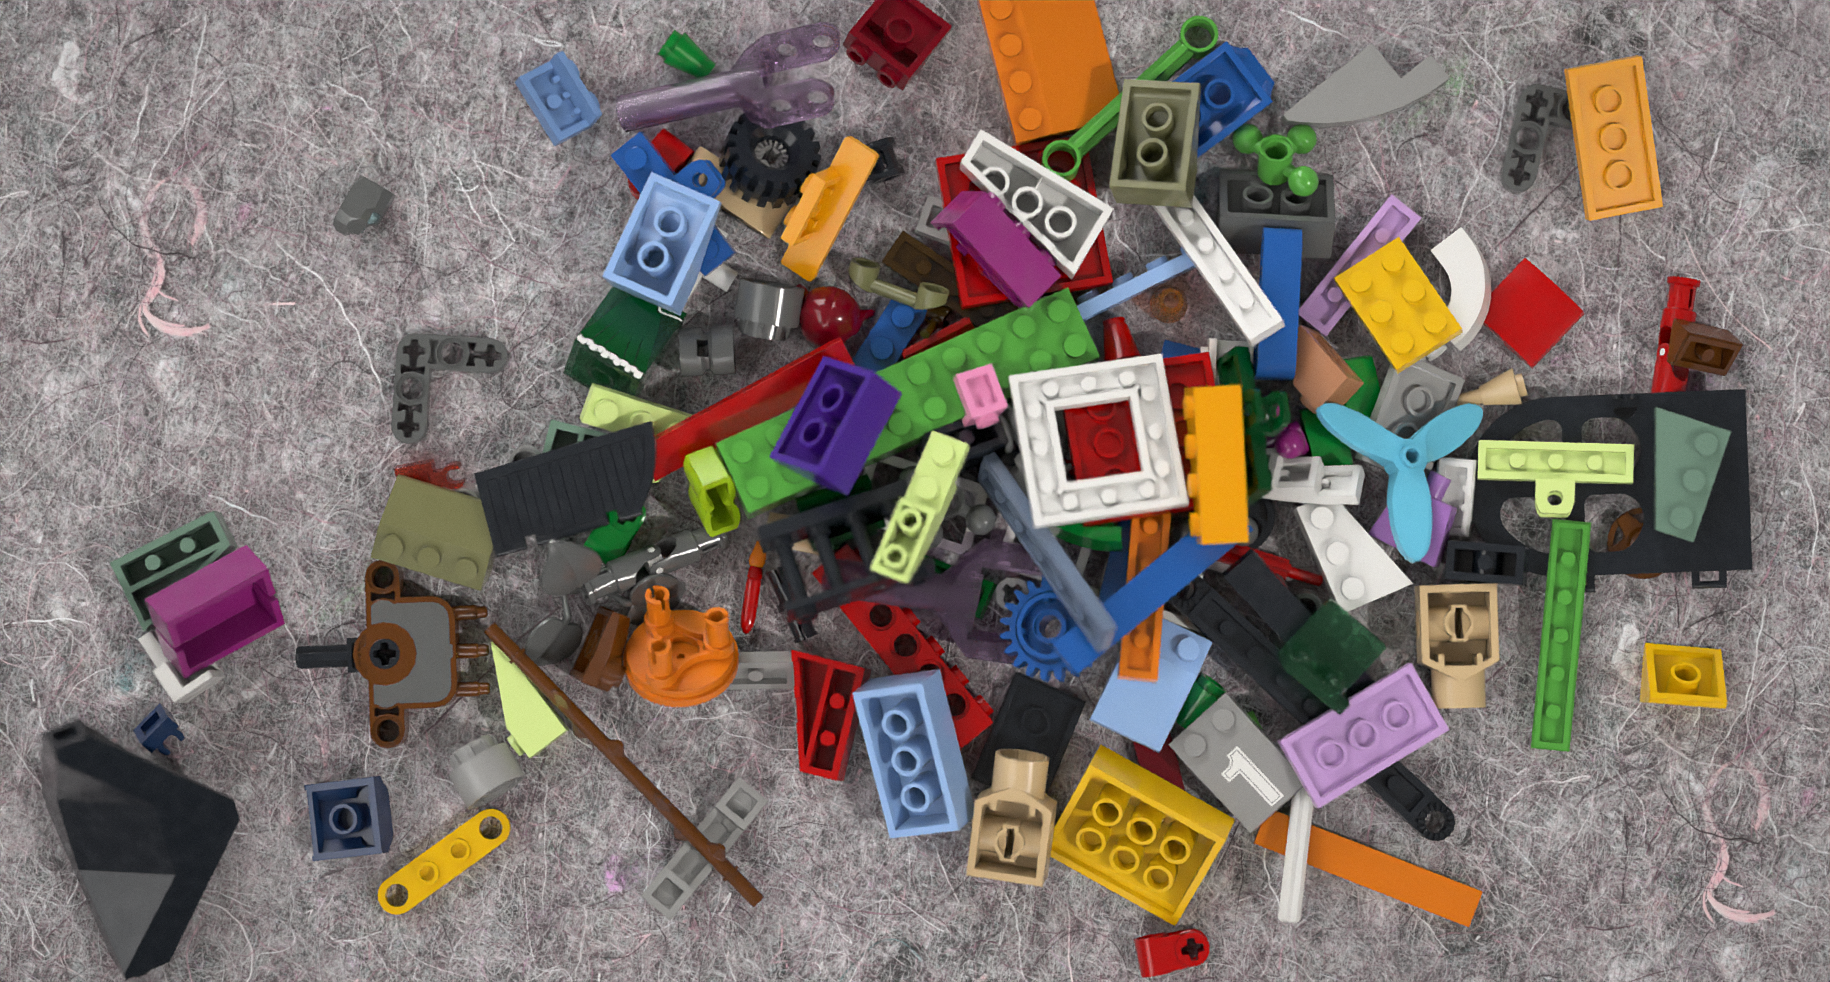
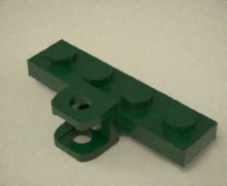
M1235 346L1220 357L1216 364L1220 386L1241 385L1247 504H1253L1273 490L1272 473L1268 465L1265 436L1274 437L1285 429L1291 420L1286 392L1274 391L1266 397L1260 396L1261 391L1255 387V370L1251 362L1249 347ZM1279 406V415L1277 417L1276 411Z

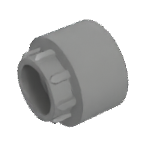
M489 734L466 744L450 757L449 763L453 771L449 777L469 810L478 808L514 788L526 777L507 743H498L495 736Z

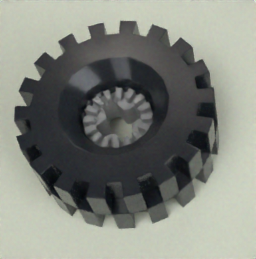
M769 106L765 113H762L760 107L753 108L750 115L744 112L739 116L738 121H735L730 128L721 148V157L719 159V167H724L721 175L725 181L732 180L729 188L734 194L740 189L744 193L741 198L742 200L749 203L752 197L758 200L756 206L763 208L767 202H771L772 209L780 208L783 201L789 206L795 203L797 197L801 199L803 194L800 192V188L803 182L811 173L815 174L821 162V155L818 154L821 148L819 141L812 142L815 132L811 127L807 130L802 128L805 123L802 118L798 117L794 121L789 118L790 111L784 109L780 115L776 114V107ZM769 155L770 160L775 161L774 165L768 166L767 160H762L763 156Z

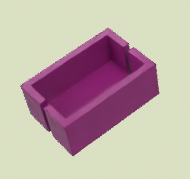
M247 545L145 599L153 625L157 628L155 631L163 654L184 678L193 675L285 624L278 599L274 596L276 592L269 570Z

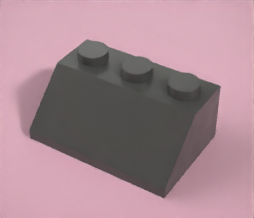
M1219 169L1216 227L1236 254H1260L1263 227L1302 229V257L1331 259L1336 224L1333 175L1317 174L1319 184L1316 191L1309 196L1301 197L1295 195L1290 190L1288 181L1281 185H1269L1260 180L1257 171Z

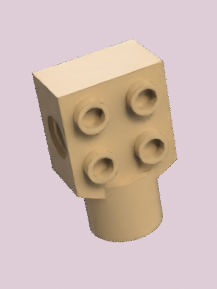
M1497 583L1414 586L1417 663L1431 670V698L1437 709L1486 707L1485 669L1499 661Z
M1000 749L996 751L992 786L982 790L975 800L967 876L1043 887L1049 872L1057 802L1045 794L1049 766L1048 756L1021 749Z

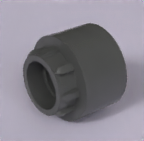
M740 278L734 310V317L740 319L739 330L742 334L752 337L786 341L790 337L791 328H798L805 289L774 281Z

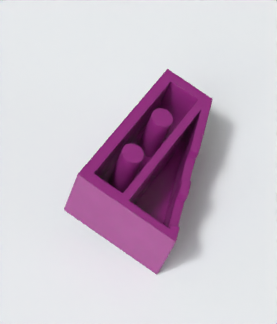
M961 191L930 223L938 231L942 227H946L960 243L956 248L964 256L969 253L984 269L982 273L1017 307L1030 308L1061 276L1054 268L1056 261L1043 248L1037 249L1028 239L1031 236L1030 232L1019 221L1014 220L1012 222L1003 212L1006 208L1004 203L994 193L990 191L988 193L985 191Z

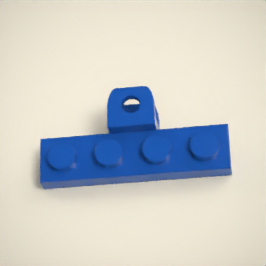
M643 131L638 132L611 154V157L640 194L651 172L713 199L726 186L723 176L710 160H696L676 174ZM703 173L708 179L704 187L699 182V178ZM714 225L700 268L704 276L711 274L737 253L716 225Z

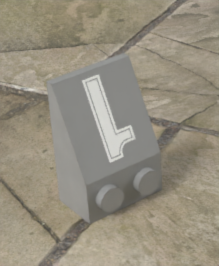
M1227 693L1220 697L1169 744L1192 772L1250 833H1253L1303 788L1287 757L1233 696Z

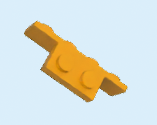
M853 136L844 138L829 168L815 174L811 173L805 179L800 188V192L803 195L798 205L793 206L784 219L786 228L781 239L787 242L789 246L781 259V263L808 282L816 278L879 158L877 152Z

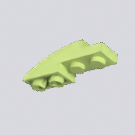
M934 431L931 432L904 499L901 497L870 568L871 571L908 584L930 547L957 489L955 482L970 449L967 443Z

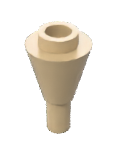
M1513 368L1482 384L1479 386V389L1461 393L1457 400V405L1460 406L1468 403L1477 405L1482 403L1483 405H1522L1521 397L1528 395L1522 373L1515 375Z

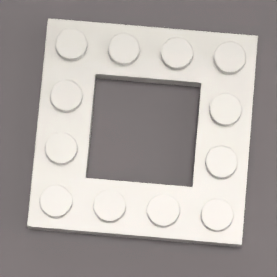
M1162 354L1009 376L1008 382L1034 529L1187 507L1189 502ZM1129 400L1141 472L1067 482L1055 411Z

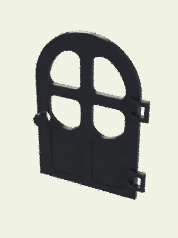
M1745 389L1539 398L1508 410L1496 419L1480 438V440L1509 441L1524 428L1545 420L1557 422L1562 429V442L1582 443V425L1593 418H1617L1626 422L1633 429L1641 447L1640 458L1633 471V484L1575 483L1574 505L1571 514L1565 520L1585 522L1584 504L1587 497L1591 495L1626 494L1635 499L1643 511L1641 532L1631 546L1615 552H1595L1589 548L1585 593L1595 592V575L1691 572L1692 589L1727 588V571L1753 570ZM1656 407L1731 432L1694 542L1654 530V408ZM1478 443L1471 455L1472 460H1478ZM1477 462L1472 520L1480 536L1486 543L1526 546L1505 529L1501 521L1500 512L1503 503L1510 498L1535 497V482L1477 480ZM1530 548L1528 572L1547 576L1549 553ZM1718 571L1719 580L1700 581L1699 572Z

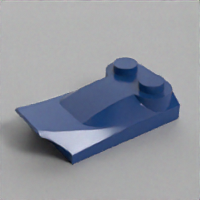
M1226 41L1172 81L1200 83L1201 85L1197 159L1273 102L1271 100V93L1275 82L1248 47H1234Z

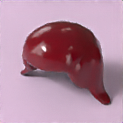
M802 284L797 285V287L805 289L799 320L803 336L817 347L839 336L843 343H845L858 333L866 319L872 318L876 314L874 310H860L856 300L847 291L835 286L817 287L809 292Z

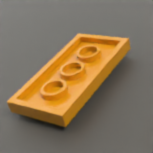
M1636 55L1564 69L1585 219L1592 221L1663 207L1642 56Z

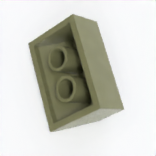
M398 474L379 522L371 557L481 591L490 578L496 556L481 499Z

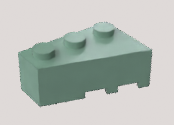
M211 511L110 562V565L143 631L149 632L154 631L156 627L153 625L145 601L146 598L232 553L238 546L221 512Z

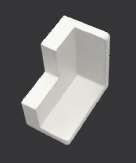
M149 631L138 639L157 667L153 670V673L174 703H188L225 677L216 662L193 675L184 678L164 656L156 631Z

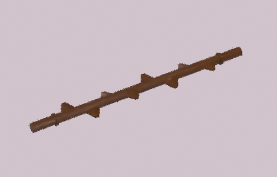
M495 622L484 632L510 659L509 663H514L573 723L574 735L578 738H587L674 826V837L677 840L688 841L723 876L722 880L724 882L728 881L752 907H755L764 898L739 872V867L737 865L734 866L725 857L724 845L710 842L624 754V744L622 741L609 739L524 652L525 649H521Z

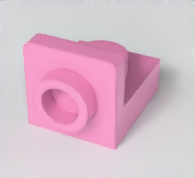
M992 364L957 374L953 381L966 413L962 419L964 427L976 424L977 429H981L999 422L998 416L1008 406Z

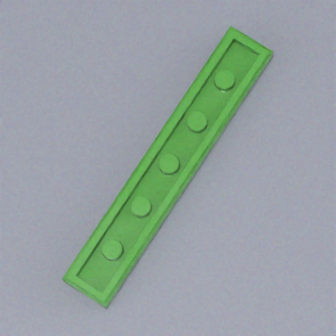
M1552 519L1531 748L1570 751L1591 522Z

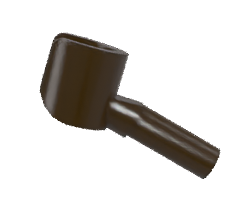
M945 305L927 309L925 320L929 324L921 331V336L927 339L936 329L948 327L949 322L946 320V317L952 313V309Z

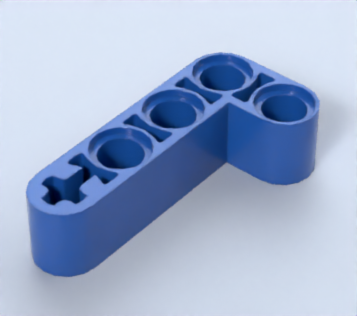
M1267 227L1262 229L1259 287L1283 319L1284 327L1254 345L1253 365L1255 370L1254 379L1292 381L1295 378L1302 261V229Z

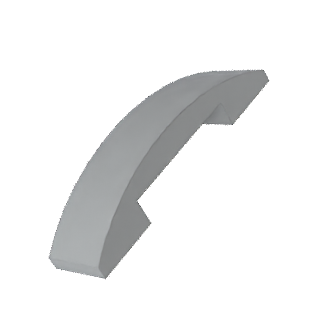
M738 777L697 829L710 842L724 845L726 854L767 804L768 800ZM686 841L642 893L641 897L671 920L714 867Z

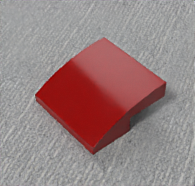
M1524 258L1491 292L1490 306L1483 325L1503 341L1504 346L1533 369L1585 313L1551 279L1528 259Z

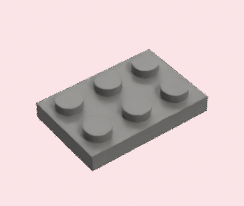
M1421 360L1398 374L1390 364L1370 419L1403 439H1408L1434 417L1455 408L1465 379ZM1357 452L1355 459L1385 471L1383 466ZM1435 461L1426 465L1424 469L1426 479Z

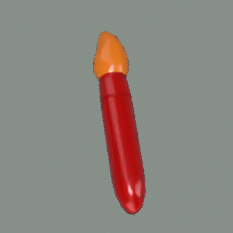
M759 540L756 541L748 560L750 567L747 574L748 578L746 579L741 612V629L744 634L750 633L756 620L762 568L767 558V553H763Z

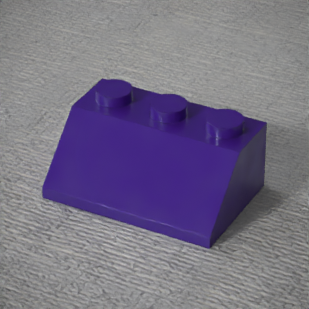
M824 356L769 458L822 487L848 495L902 393L873 371Z

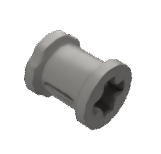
M1017 577L1005 578L995 588V601L1005 611H1009L1002 599L1005 596V592L1002 590L1005 585L1010 588L1018 585L1021 588V592L1026 595L1029 592L1027 584Z

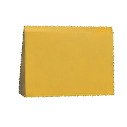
M1645 643L1640 702L1726 709L1727 695L1721 649Z

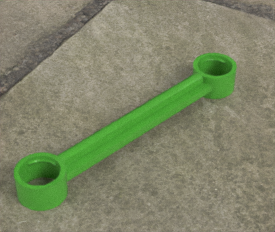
M1193 16L1187 19L1181 27L1179 40L1135 80L1168 81L1192 58L1203 59L1214 51L1217 44L1218 28L1216 24L1205 16ZM1192 27H1202L1209 31L1212 42L1204 48H1195L1188 44L1185 34ZM1122 92L1068 141L1056 140L1051 142L1043 152L1041 165L1068 182L1074 179L1078 174L1081 158L1118 126ZM1059 150L1070 153L1074 158V168L1065 173L1052 170L1047 163L1051 153Z

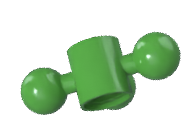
M1243 124L1234 131L1232 137L1234 147L1241 153L1251 154L1255 152L1258 155L1257 174L1261 181L1269 185H1281L1288 181L1290 190L1295 195L1301 197L1309 196L1316 191L1319 184L1317 173L1307 166L1296 168L1292 165L1294 153L1306 154L1315 147L1317 136L1312 127L1298 124L1288 131L1287 137L1275 134L1269 135L1264 139L1260 129L1253 124Z

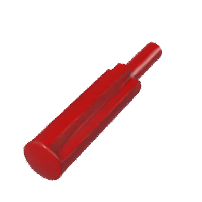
M1235 545L1217 561L1232 565L1251 548ZM1253 549L1284 580L1289 577L1315 586H1320L1323 582L1321 575L1293 567L1289 564V559Z

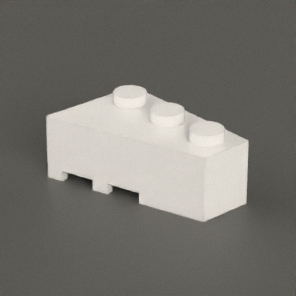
M1306 503L1292 510L1319 573L1323 577V582L1333 605L1340 614H1344L1413 584L1342 504Z

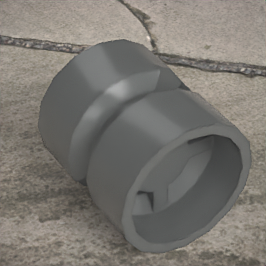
M733 325L712 326L709 332H704L701 327L679 328V353L682 377L703 376L706 370H711L714 375L736 374ZM708 345L709 357L699 356V347Z

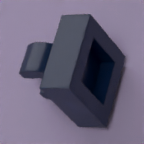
M161 703L133 730L140 744L151 754L158 749L161 754L168 756L171 752L163 742L170 735L176 736L181 742L185 739L172 713Z

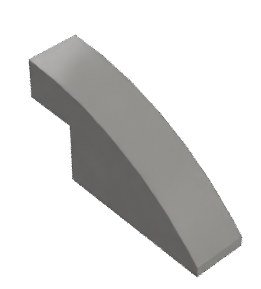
M1371 43L1286 111L1280 120L1286 126L1304 124L1312 128L1351 126L1377 120L1399 112L1424 99L1443 86L1450 77L1432 55H1429L1405 76L1400 78L1374 44Z

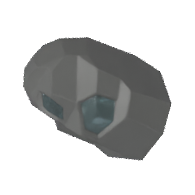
M360 175L352 185L334 218L333 225L336 231L344 236L350 234L359 235L366 228L379 225L396 196Z

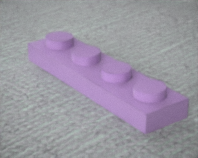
M1391 194L1299 308V318L1325 338L1351 306L1335 283L1334 277L1397 237L1403 242L1421 217Z

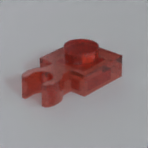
M434 459L396 465L394 468L396 478L400 474L448 489H458L466 481L465 479L453 480L449 476L450 470L460 469L462 463L459 461L449 462L440 469H436Z

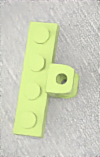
M592 383L579 419L582 423L611 432L652 421L656 435L692 416V414ZM653 479V483H657V482H659L661 479H659V480H657V481H654V479Z
M1479 440L1477 480L1535 482V509L1538 516L1542 518L1569 517L1574 505L1575 483L1633 484L1634 444ZM1551 495H1556L1561 499V503L1556 506L1551 505L1547 498Z

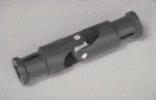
M704 526L692 531L688 529L682 530L653 544L606 562V567L601 568L599 574L593 580L583 583L582 588L579 589L587 605L591 606L596 603L597 599L617 592L621 594L631 590L640 580L647 576L676 571L700 561L701 556L719 548L722 550L729 548L728 535L723 533L711 537L706 532Z

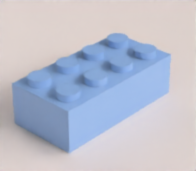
M940 669L870 678L853 692V697L890 839L960 830L973 818L974 803Z

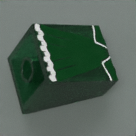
M612 287L574 340L563 373L590 389L592 383L638 397L678 335L679 328L682 327L687 313L682 311L679 316Z

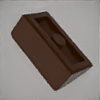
M1675 318L1671 328L1667 362L1670 365L1726 376L1743 343L1726 329Z

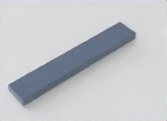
M992 452L983 456L977 478L978 482L1094 649L1099 653L1110 648L1117 627L1048 527L1033 528L1029 500L997 454Z

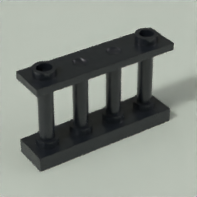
M905 479L757 527L758 540L763 553L769 551L777 553L793 598V602L784 604L787 623L797 621L800 624L807 623L816 619L821 612L907 585L901 581L871 571L870 568L875 559L876 552L866 527L868 519L880 515L888 517L890 523L900 497L904 499L908 487ZM843 527L851 529L868 576L845 584L829 539L831 531ZM806 539L814 541L831 588L808 596L792 551L794 543ZM933 556L922 559L916 572L908 582V587L923 585L930 580L931 576L935 575Z

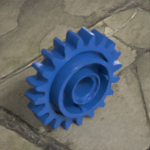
M1043 575L1040 588L1029 580L1027 581L1029 593L1026 595L1019 590H1015L1014 593L1019 603L1017 605L1013 603L1005 604V607L1013 614L1012 617L1000 618L1001 623L1010 627L1009 631L1000 634V638L1004 641L1012 642L1004 652L1009 656L1018 654L1013 663L1015 667L1020 669L1028 664L1026 675L1033 678L1040 670L1041 680L1049 682L1054 672L1056 679L1064 682L1066 670L1072 675L1074 673L1051 646L1077 623ZM1059 619L1061 622L1060 633L1056 637L1047 638L1045 632L1047 624L1052 620Z

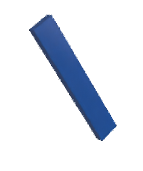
M1248 523V535H1249L1254 529H1253V528L1250 526V524ZM1189 532L1103 602L1102 606L1117 626L1110 648L1238 543L1197 544L1196 536L1191 537ZM1078 624L1051 646L1075 676L1110 649L1108 648L1098 653Z

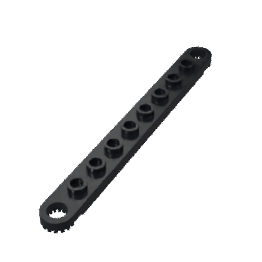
M1200 576L1192 581L1194 592L1189 599L1181 600L1177 595H1174L1168 600L1170 604L1302 726L1338 705ZM1399 760L1363 782L1423 838L1431 841L1445 840L1455 829L1456 821L1452 810ZM1436 810L1443 815L1444 825L1440 831L1432 833L1426 828L1425 818H1427V814Z

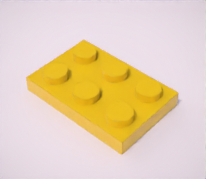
M1399 237L1334 277L1335 283L1397 374L1463 333L1461 326Z

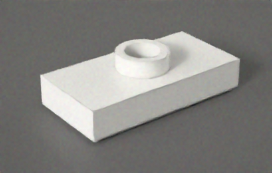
M1453 457L1438 459L1437 473L1452 480L1442 501L1457 508L1450 535L1470 536L1478 460Z

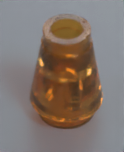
M1171 285L1158 288L1150 299V309L1153 316L1164 323L1179 321L1185 315L1188 308V301L1184 292L1178 287ZM1172 295L1173 299L1178 301L1177 306L1174 308L1167 307L1164 304L1165 296Z

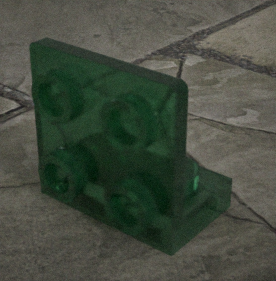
M1329 598L1278 652V656L1283 669L1338 715H1341L1350 706L1346 691L1383 653L1386 646L1382 640L1337 602Z

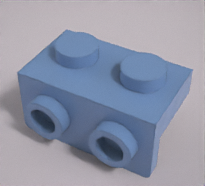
M563 51L556 53L549 62L518 77L515 81L516 86L554 146L591 128L602 116L598 99L592 92L587 90L580 79V73L576 64L568 59Z

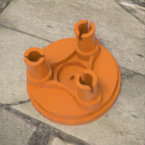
M661 585L652 586L654 593L652 598V591L648 588L645 592L647 612L644 615V622L632 633L623 653V666L626 667L625 677L629 685L644 699L667 707L695 706L714 699L730 686L739 667L738 647L732 633L729 631L728 612L721 607L710 608L705 613L694 610H670V593L668 589Z

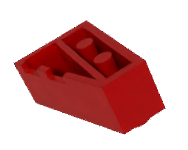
M791 650L794 667V698H796L797 710L796 727L800 772L835 781H844L859 722L853 692L869 680L871 669Z

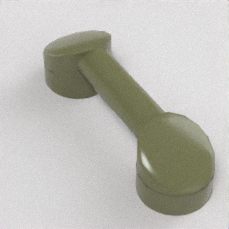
M861 257L851 258L848 269L849 275L854 283L866 292L883 296L910 306L915 310L936 308L945 305L947 302L949 290L941 285L922 282L916 293L878 279L881 266L877 262Z

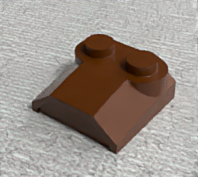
M600 605L569 675L582 683L604 692H609L612 686L618 688L626 672V667L622 666V655L628 636L630 618Z

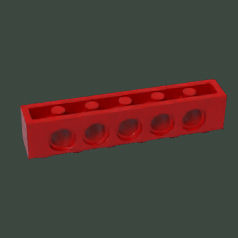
M846 544L835 553L845 584L854 575H861L864 578L868 577L857 547L852 550ZM820 565L812 574L825 590H829L831 588L823 566ZM894 589L839 606L894 675L919 672L920 668L925 664H934L940 669L946 696L957 693L965 700L964 711L958 716H952L960 750L993 723L989 715L994 710L981 694L975 698L971 696L964 687L970 681L956 664L949 669L940 658L945 653L944 649L932 635L926 639L916 628L921 623L908 605L900 609L891 598L897 593ZM880 604L888 606L892 611V620L884 627L875 626L870 620L871 610ZM909 634L915 638L917 648L911 656L903 657L895 651L894 642L898 636Z

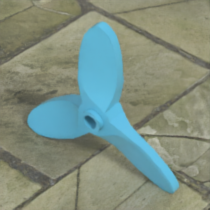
M1325 403L1316 409L1317 416L1330 433L1345 445L1384 467L1389 475L1387 507L1395 544L1405 560L1410 563L1421 560L1429 549L1432 533L1431 495L1424 469L1428 463L1436 461L1460 447L1476 431L1483 418L1482 408L1477 404L1470 403L1457 406L1431 419L1410 438L1403 439L1365 415L1343 405Z

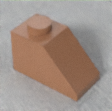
M1300 325L1298 327L1296 372L1293 379V385L1302 394L1299 398L1300 401L1315 414H1317L1316 409L1325 403L1344 405L1364 382L1318 331Z

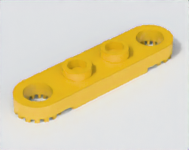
M486 809L451 832L380 885L378 890L380 906L390 914L399 915L406 913L507 840L511 831V822L507 815L498 809ZM489 816L497 818L502 824V832L495 839L485 837L481 831L482 821ZM394 884H401L408 891V900L402 906H395L388 901L387 891Z

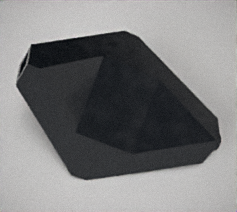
M79 718L41 733L42 794L50 817L112 960L125 980L143 976L150 970L170 962L240 821L235 801L224 793L125 749L80 721Z

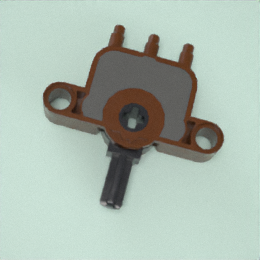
M381 560L373 562L366 570L367 628L361 632L359 637L347 638V644L299 646L296 648L295 661L299 669L348 667V673H360L363 678L368 680L370 734L375 744L383 748L398 747L406 741L409 735V709L440 708L448 706L457 697L488 695L491 690L490 683L461 682L460 659L489 655V645L460 643L459 620L486 618L488 616V608L486 606H477L476 604L453 605L444 598L433 596L405 597L402 569L398 565ZM387 566L393 571L394 580L389 587L381 588L376 583L375 575L380 568ZM386 643H388L389 649L396 650V657L389 659V665H386L385 659L378 656L379 651L385 650ZM386 720H393L399 727V735L392 742L386 741L381 736L380 729Z

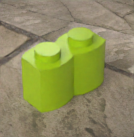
M710 446L686 455L683 468L690 483L688 496L708 535L714 537L737 529L740 523V511L734 501L736 487L717 450Z

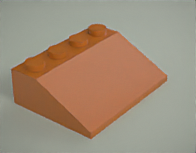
M977 0L1015 146L1075 134L1119 95L1095 0Z

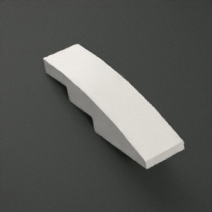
M1266 448L1268 465L1272 473L1273 490L1262 498L1311 504L1359 505L1365 476L1361 465L1324 466L1320 456L1286 459L1281 457L1275 448Z

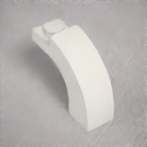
M1462 227L1431 250L1446 270L1451 282V298L1448 309L1461 326L1463 333L1450 341L1460 351L1474 339L1481 329L1491 301V279L1487 263L1477 245ZM1444 344L1428 354L1421 361L1425 359L1428 361L1434 360L1447 349L1446 345Z

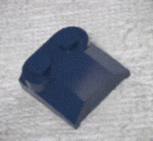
M380 776L304 785V789L307 792L314 855L312 856V861L389 853L393 840L388 789Z

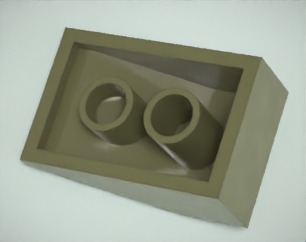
M1124 79L1109 183L1116 203L1192 208L1197 174L1200 83Z

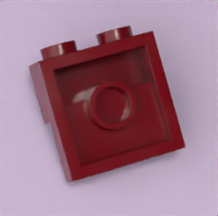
M875 0L848 32L843 46L847 48L846 54L855 64L864 65L866 63L876 70V76L884 86L888 88H895L897 86L903 91L922 69L930 55L949 34L953 26L919 0Z

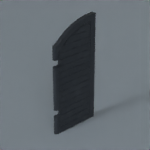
M649 421L474 473L496 557L528 549L525 537L535 535L539 546L549 543L550 540H560L610 524L607 516L609 512L617 510L620 522L643 515L642 508L649 495L656 468L657 450L653 422Z

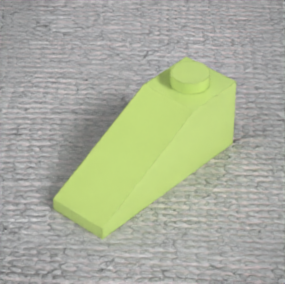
M491 642L506 728L511 733L507 740L519 756L526 753L529 758H533L569 731V728L532 681L514 663L510 664V659Z

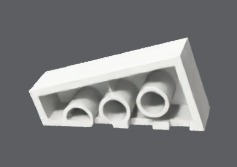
M983 130L979 131L960 164L959 169L981 191L986 193L990 191L1000 198L1006 207L1003 212L1012 221L1017 220L1022 223L1031 234L1029 238L1039 248L1046 250L1054 258L1056 265L1072 280L1114 208Z

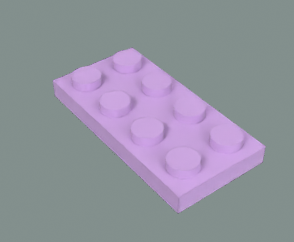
M1407 663L1279 739L1277 742L1315 808H1320L1447 732L1449 728L1412 663Z

